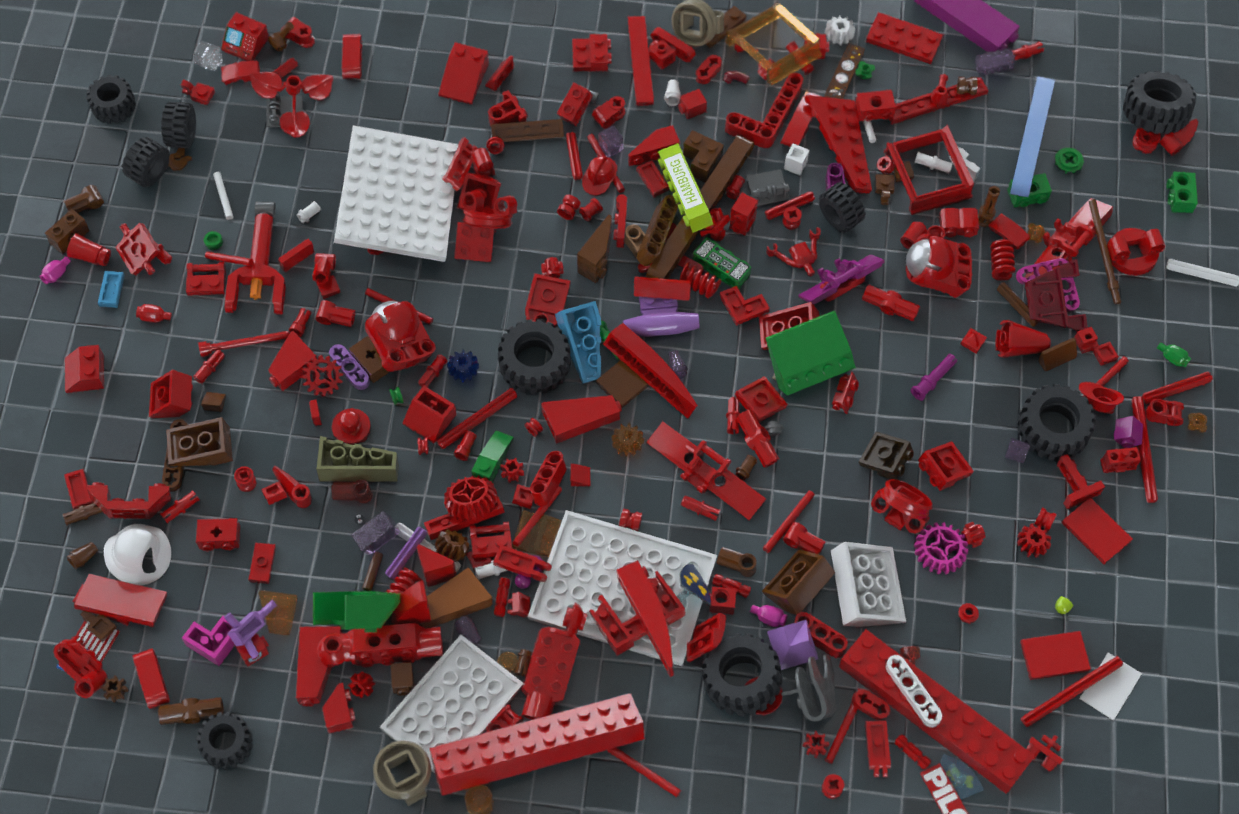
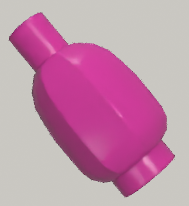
M64 257L61 261L53 260L42 269L40 279L45 284L56 282L65 273L66 266L71 262L70 259Z
M752 605L750 613L756 614L761 622L773 627L784 626L788 617L782 609L770 605L762 607Z

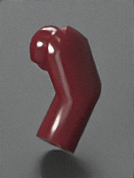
M727 71L723 77V81L729 84L732 83L733 79L747 84L750 76L739 71Z

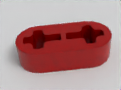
M717 55L709 56L697 69L696 81L700 84H708L720 71L722 65L721 58Z
M861 689L852 695L853 705L871 718L881 720L889 715L890 707L888 703L868 690ZM861 695L864 696V701H866L862 704L860 703L861 699L859 698ZM881 706V711L883 713L878 714V709L875 707Z

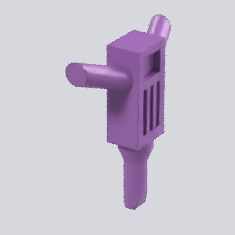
M271 600L260 611L250 612L240 622L231 613L224 616L225 620L233 627L227 634L236 646L245 645L252 659L256 658L259 653L251 637L265 625V617L277 606L274 600Z

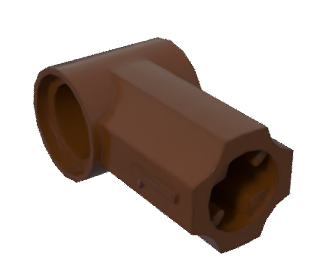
M89 185L84 187L80 194L64 200L68 211L73 209L78 213L87 208L97 209L103 205L104 200L95 185Z
M722 547L716 561L718 565L738 571L744 577H751L756 573L757 561L754 555L749 553L742 554ZM751 563L752 566L750 568H745L743 564Z

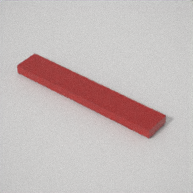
M645 16L628 17L636 106L654 105Z
M978 77L976 95H970L969 93L957 94V85L947 87L949 98L947 103L941 106L932 103L930 99L931 93L895 104L894 118H889L891 124H895L987 94L988 88L982 78Z

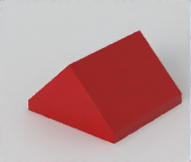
M418 544L417 551L427 587L447 582L457 576L453 560Z

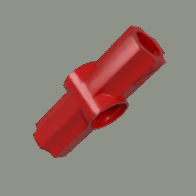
M872 285L866 287L862 296V300L880 307L883 313L887 315L897 314L911 321L915 320L920 309L919 305L902 299L898 292L892 290L886 292Z
M748 409L739 414L736 419L746 435L745 441L749 448L755 451L763 467L765 468L776 463L779 457L770 443V435L759 424L753 411Z

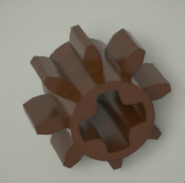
M116 675L112 679L106 678L105 686L101 687L106 692L103 695L107 700L111 697L114 703L118 699L124 700L125 692L129 691L124 686L127 683L123 678L119 681Z

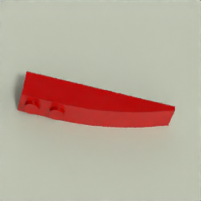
M624 323L611 331L603 345L688 419L698 405L668 364Z
M637 560L617 569V580L666 671L672 677L674 676L672 649L666 619L656 595L658 590L654 582L650 583L646 567H641Z

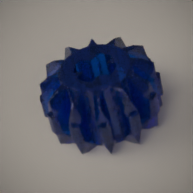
M464 349L460 354L455 351V356L449 357V362H447L448 373L454 377L455 381L461 378L462 382L465 381V378L471 381L472 375L477 376V370L479 369L478 358L473 356L471 351L467 354Z

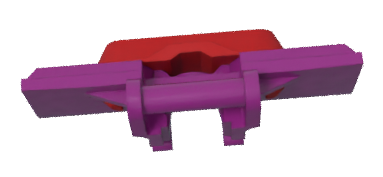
M871 254L858 262L855 260L847 261L846 259L841 262V259L838 258L834 261L838 270L837 273L824 270L823 267L820 268L818 274L822 282L799 294L798 297L807 302H812L814 305L824 299L832 301L865 281L866 275L882 266L884 259Z

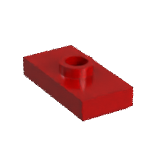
M255 543L249 582L270 583L276 551L275 544Z

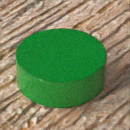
M216 231L208 232L204 236V244L209 250H217L223 245L222 236Z

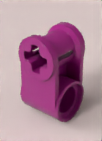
M831 163L827 168L825 177L826 190L838 182L846 184L843 167L838 163Z

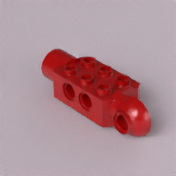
M576 602L572 608H567L562 626L566 627L565 631L545 627L541 628L538 632L521 690L527 696L522 711V716L534 720L552 715L554 705L561 703L564 699L580 643L577 633L578 630L583 631L587 619V613H584Z
M416 623L382 626V628H377V632H365V629H352L348 633H331L321 639L318 644L317 653L322 662L334 666L346 661H351L352 664L361 665L362 667H371L374 664L380 663L382 665H391L394 662L413 663L414 660H420L422 657L443 656L441 627L424 628ZM332 645L339 646L334 651L329 650L330 646Z

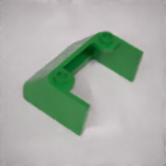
M377 591L313 592V625L334 624L346 630L365 629V632H377V628H382L399 605L400 594Z

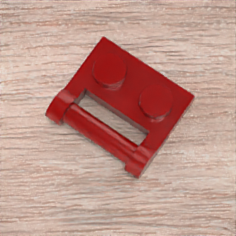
M225 262L200 265L187 263V296L225 294ZM219 271V275H194V272Z
M509 522L490 526H470L473 559L495 557L500 545L512 548ZM504 532V535L477 538L479 534Z

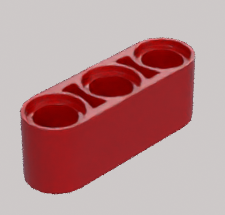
M343 34V79L361 78L362 36L361 34Z
M559 451L548 453L530 486L534 503L538 506H545L551 501L567 470L563 454Z
M801 612L796 615L794 623L807 620L814 646L834 658H840L844 655L848 645L846 637L809 613ZM821 632L825 637L819 638L815 633ZM839 643L842 648L836 649L832 644Z
M151 648L134 654L133 660L148 708L152 709L169 703V696L154 649Z

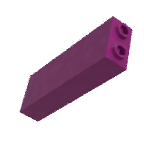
M914 0V2L995 58L1000 53L1003 54L1011 42L1014 43L1019 36V25L982 0Z

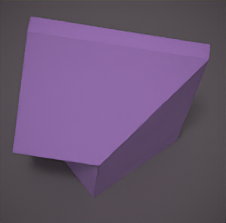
M807 620L767 631L772 648L778 655L781 670L807 663L808 658L812 656L816 660L818 659Z

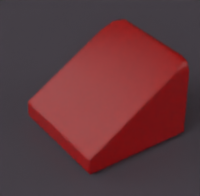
M571 464V486H590V467Z

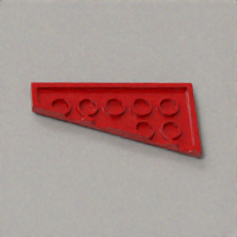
M806 95L804 100L812 108L811 113L813 117L817 118L820 124L819 128L830 149L834 150L837 156L835 158L837 163H841L845 171L844 176L850 187L855 192L870 193L872 186L855 100Z

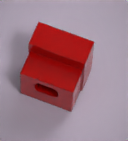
M1092 327L1078 331L1074 336L1082 354L1092 351L1094 347L1099 346L1097 343L1098 337Z

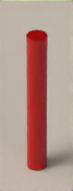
M214 252L205 253L206 259L247 266L253 265V259Z

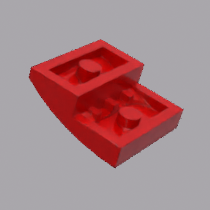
M718 613L694 627L693 640L687 642L688 662L693 661L719 645L725 630L726 615Z

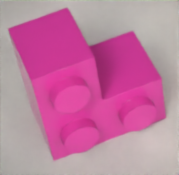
M224 616L220 618L211 632L193 622L182 637L187 647L217 666L221 665L235 646L227 634L233 627L225 620Z

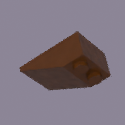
M611 215L605 218L577 253V273L594 283H597L607 273L606 268L612 236Z
M222 417L166 430L168 464L170 466L218 465L233 461L230 426Z

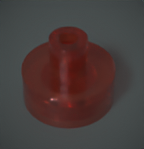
M917 646L902 647L900 655L915 665V660L921 657L920 648Z

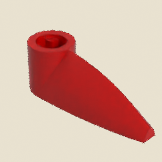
M1197 118L1191 120L1182 130L1175 133L1170 132L1160 140L1161 146L1171 156L1178 153L1192 139L1198 126Z
M274 466L272 468L277 480L296 506L306 508L312 503V496L306 485L300 484L279 467Z

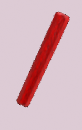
M1204 372L1143 393L1142 398L1144 403L1148 404L1154 399H1163L1210 383L1213 377L1210 372Z

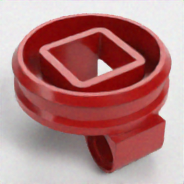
M481 191L466 192L461 197V208H464L463 213L465 214L463 221L467 225L480 228H508L513 224L511 222L513 214L517 213V200L513 196L508 195L498 198L494 203V207H484V195Z
M1126 228L1118 231L1108 241L1107 247L1111 263L1118 271L1127 275L1138 276L1146 274L1153 269L1159 258V253L1164 251L1166 245L1159 229H1151L1146 232L1137 228ZM1139 245L1143 257L1128 259L1131 253L1128 246Z
M895 479L886 481L885 487L876 492L871 502L875 512L883 513L892 506L900 512L909 515L905 526L910 533H919L926 526L930 519L928 517L929 511L933 508L932 501L922 491L908 483ZM878 499H884L886 506H881ZM912 519L919 520L920 527L915 526Z

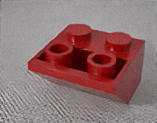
M423 386L413 398L403 420V425L424 438L428 437L430 442L435 443L457 415L455 404Z

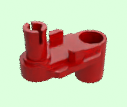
M76 635L70 640L66 639L58 643L54 647V655L59 661V666L76 681L74 689L77 695L81 698H89L106 684L105 679L108 677L102 669V663L95 658L96 654L92 650L84 648L83 639L81 638L77 641L80 636Z

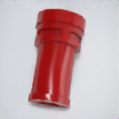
M306 308L300 309L296 320L293 321L289 328V332L294 331L299 337L303 336L307 321L312 314L308 309L305 314Z
M471 431L465 432L460 445L457 446L453 453L457 459L462 461L468 460L471 453L470 449L477 437L476 434Z

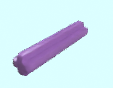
M417 527L385 572L389 578L394 580L397 577L398 572L402 570L417 549L418 544L427 535L426 530Z

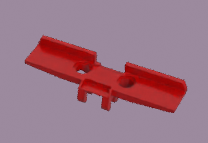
M1096 200L1103 226L1111 217L1113 206ZM1088 201L1064 226L1061 224L1060 219L1054 222L1056 231L1051 237L1049 232L1043 235L1047 248L1034 264L1059 258L1070 262L1072 257L1077 256L1078 250L1082 245L1087 246L1096 235ZM1061 252V255L1054 256L1053 253ZM1039 267L1040 275L1047 273L1045 267ZM1032 272V273H1028V274L1025 275V277L1028 278V277H1030L1031 275H1034V274H1033V272Z
M662 421L646 442L685 472L680 475V478L694 485L701 494L710 490L749 521L766 500L765 497L730 472L727 468L731 464V460L725 459L707 446V442L704 440L696 446ZM692 453L694 458L688 464L685 462V457L687 454ZM707 454L721 465L718 470L712 468L700 456ZM719 476H723L726 479V483L721 487L715 484V480Z

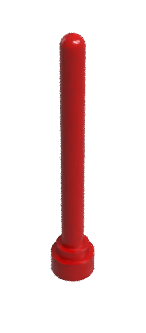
M284 331L215 344L206 343V341L198 342L201 357H206L216 350L287 339L290 332Z

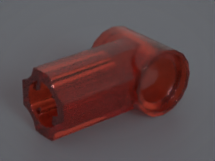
M362 479L355 482H333L331 489L333 500H357L360 503H367L373 496L368 482ZM366 489L364 493H359L360 490Z

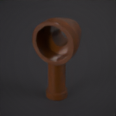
M287 22L281 31L270 35L268 38L270 45L277 51L286 49V35L290 30H293L294 25L291 22Z

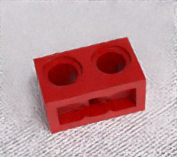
M573 82L557 115L564 121L577 126L593 94L588 89Z
M741 193L731 208L729 228L735 233L745 236L756 220L758 200Z

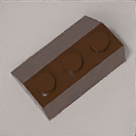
M799 549L762 590V593L784 611L798 615L817 596L822 587L829 582L835 571L824 556Z

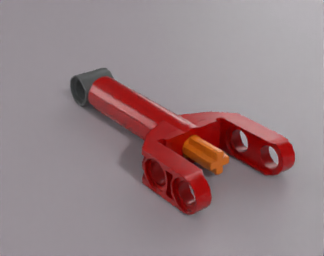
M256 201L255 224L250 258L253 259V265L240 267L228 275L225 295L226 313H234L237 309L240 283L251 285L250 298H254V300L261 298L262 285L273 286L274 284L272 298L274 314L283 315L286 291L284 277L276 269L268 265L273 218H275L276 214L275 202Z

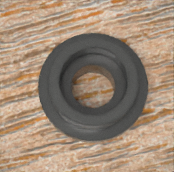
M778 421L768 422V425L764 427L770 436L782 434V429H784L783 425L779 424Z

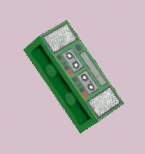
M706 238L693 252L694 261L701 264L705 271L715 275L716 278L721 279L722 282L731 288L737 286L740 289L750 277L751 266L746 261L737 258L731 251H726L720 247L716 241Z

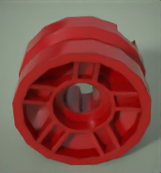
M1138 128L1132 144L1137 151L1140 150L1145 154L1152 153L1161 139V134H1154L1151 131L1146 132L1144 129Z

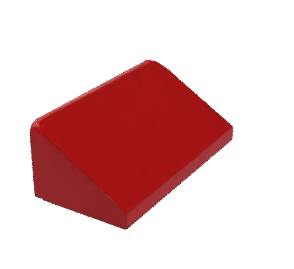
M512 55L500 64L485 84L486 87L493 91L499 88L514 68V58Z

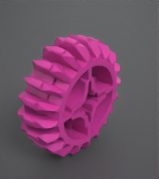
M937 522L934 523L933 527L930 524L927 525L926 529H922L920 534L917 535V542L914 544V548H916L914 553L919 556L918 562L924 561L923 568L929 566V571L932 572L935 569L938 575L942 570L946 575L949 573V570L954 573L957 567L961 568L962 562H965L967 559L968 549L966 547L968 542L963 541L965 534L958 535L960 530L956 529L954 531L953 524L946 527L945 522L941 526ZM935 537L934 543L926 546V541ZM956 551V556L948 560V554Z

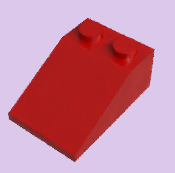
M455 42L448 57L438 95L472 105L489 65L488 51Z
M812 302L759 316L762 350H769L766 337L819 317V311Z

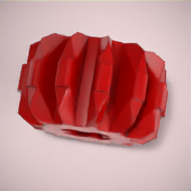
M1032 523L1029 525V528L1024 526L1022 532H1019L1017 545L1022 546L1021 552H1028V557L1033 553L1035 558H1037L1040 554L1045 555L1047 549H1050L1051 536L1046 535L1048 529L1041 530V524L1035 528Z

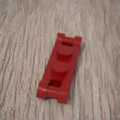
M465 137L458 143V148L451 164L442 178L444 182H449L456 191L463 185L465 175L472 165V153L478 149L475 145L472 146Z

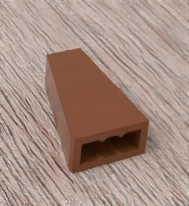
M467 568L427 596L431 622L418 625L424 628H432L493 605L492 597L472 571Z

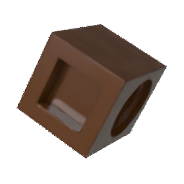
M411 662L391 664V681L394 694L406 696L413 690L414 678Z

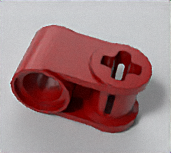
M292 17L288 22H291L294 28L290 30L286 38L303 48L312 47L315 39L311 35V27Z
M620 96L612 97L603 105L598 106L593 111L592 117L603 129L609 128L613 123L625 116V100Z
M485 148L475 150L472 153L474 174L495 176L494 164Z
M1154 399L1145 410L1146 419L1170 426H1180L1184 421L1182 418L1184 404L1177 401Z
M508 704L488 724L486 731L490 732L523 722L524 717L518 716L511 710V706Z

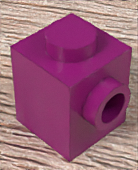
M1134 416L1116 419L1114 440L1124 448L1142 445L1143 424Z

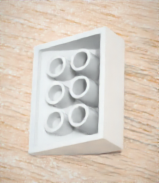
M843 542L831 550L843 626L866 627L906 622L893 547Z

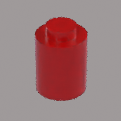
M912 222L900 239L901 244L905 248L910 249L919 236L927 233L926 226L921 222Z

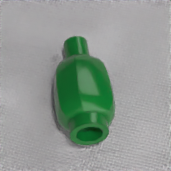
M1160 342L1156 348L1162 351L1164 358L1175 366L1186 368L1191 360L1188 352L1176 345L1166 346Z

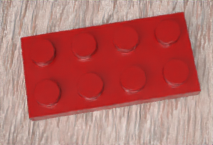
M878 12L866 42L931 64L942 41L943 34Z

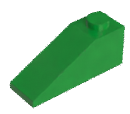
M495 431L479 454L471 471L472 475L475 478L478 476L487 478L493 483L514 437Z

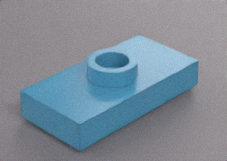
M104 272L98 299L99 307L118 308L125 276L123 272Z

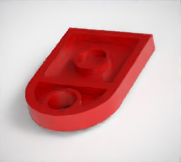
M534 273L525 308L526 320L532 319V322H537L538 318L544 317L547 319V322L553 323L554 328H556L558 324L555 314L565 309L571 281Z

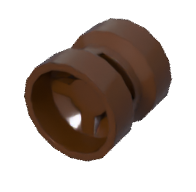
M959 76L957 80V94L969 93L970 95H976L978 87L977 77L965 78Z

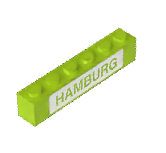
M679 144L658 151L660 159H657L661 170L665 168L663 174L666 181L670 180L667 183L671 192L675 191L672 194L676 204L680 202L677 206L681 215L685 214L683 220L686 227L690 226L694 233L714 225Z

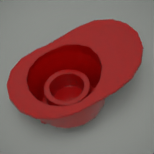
M604 155L596 157L590 162L582 179V187L588 194L595 196L606 192L617 173L615 161Z
M1082 382L1079 384L1080 392L1088 397L1089 404L1098 412L1113 414L1116 406L1124 401L1122 393L1092 382Z

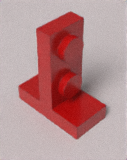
M1068 454L1059 459L1057 466L1074 492L1067 495L1063 503L1067 510L1085 502L1088 498L1101 495L1105 488L1102 481L1087 486L1085 477L1080 475L1075 461L1070 459Z

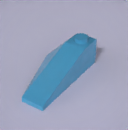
M596 301L562 310L555 314L558 327L562 330V334L566 335L570 344V356L582 384L601 377V317Z

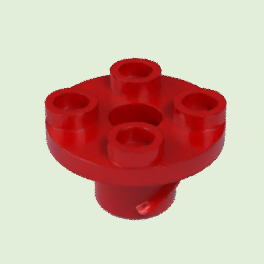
M354 408L339 412L332 422L334 437L350 445L366 441L371 429L369 417L363 411Z

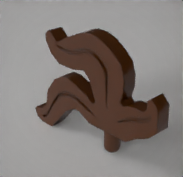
M178 148L176 153L170 154L168 165L174 171L184 169L188 161L193 160L190 156L184 157V148Z

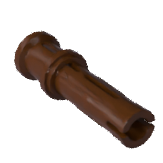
M996 186L989 188L985 203L979 209L978 222L981 227H989L996 214L995 205L1000 195V189Z

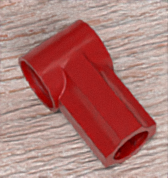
M315 254V268L312 277L317 284L324 285L325 282L329 281L331 271H334L336 266L335 254Z
M323 300L320 303L315 319L324 325L335 323L351 327L354 324L356 312L352 309L338 307L331 301Z
M797 522L791 524L783 538V541L792 548L796 549L799 547L804 551L818 555L826 541L809 533L806 527Z

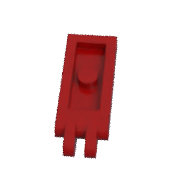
M866 721L865 731L869 769H873L874 777H879V769H882V777H887V769L891 768L887 721Z

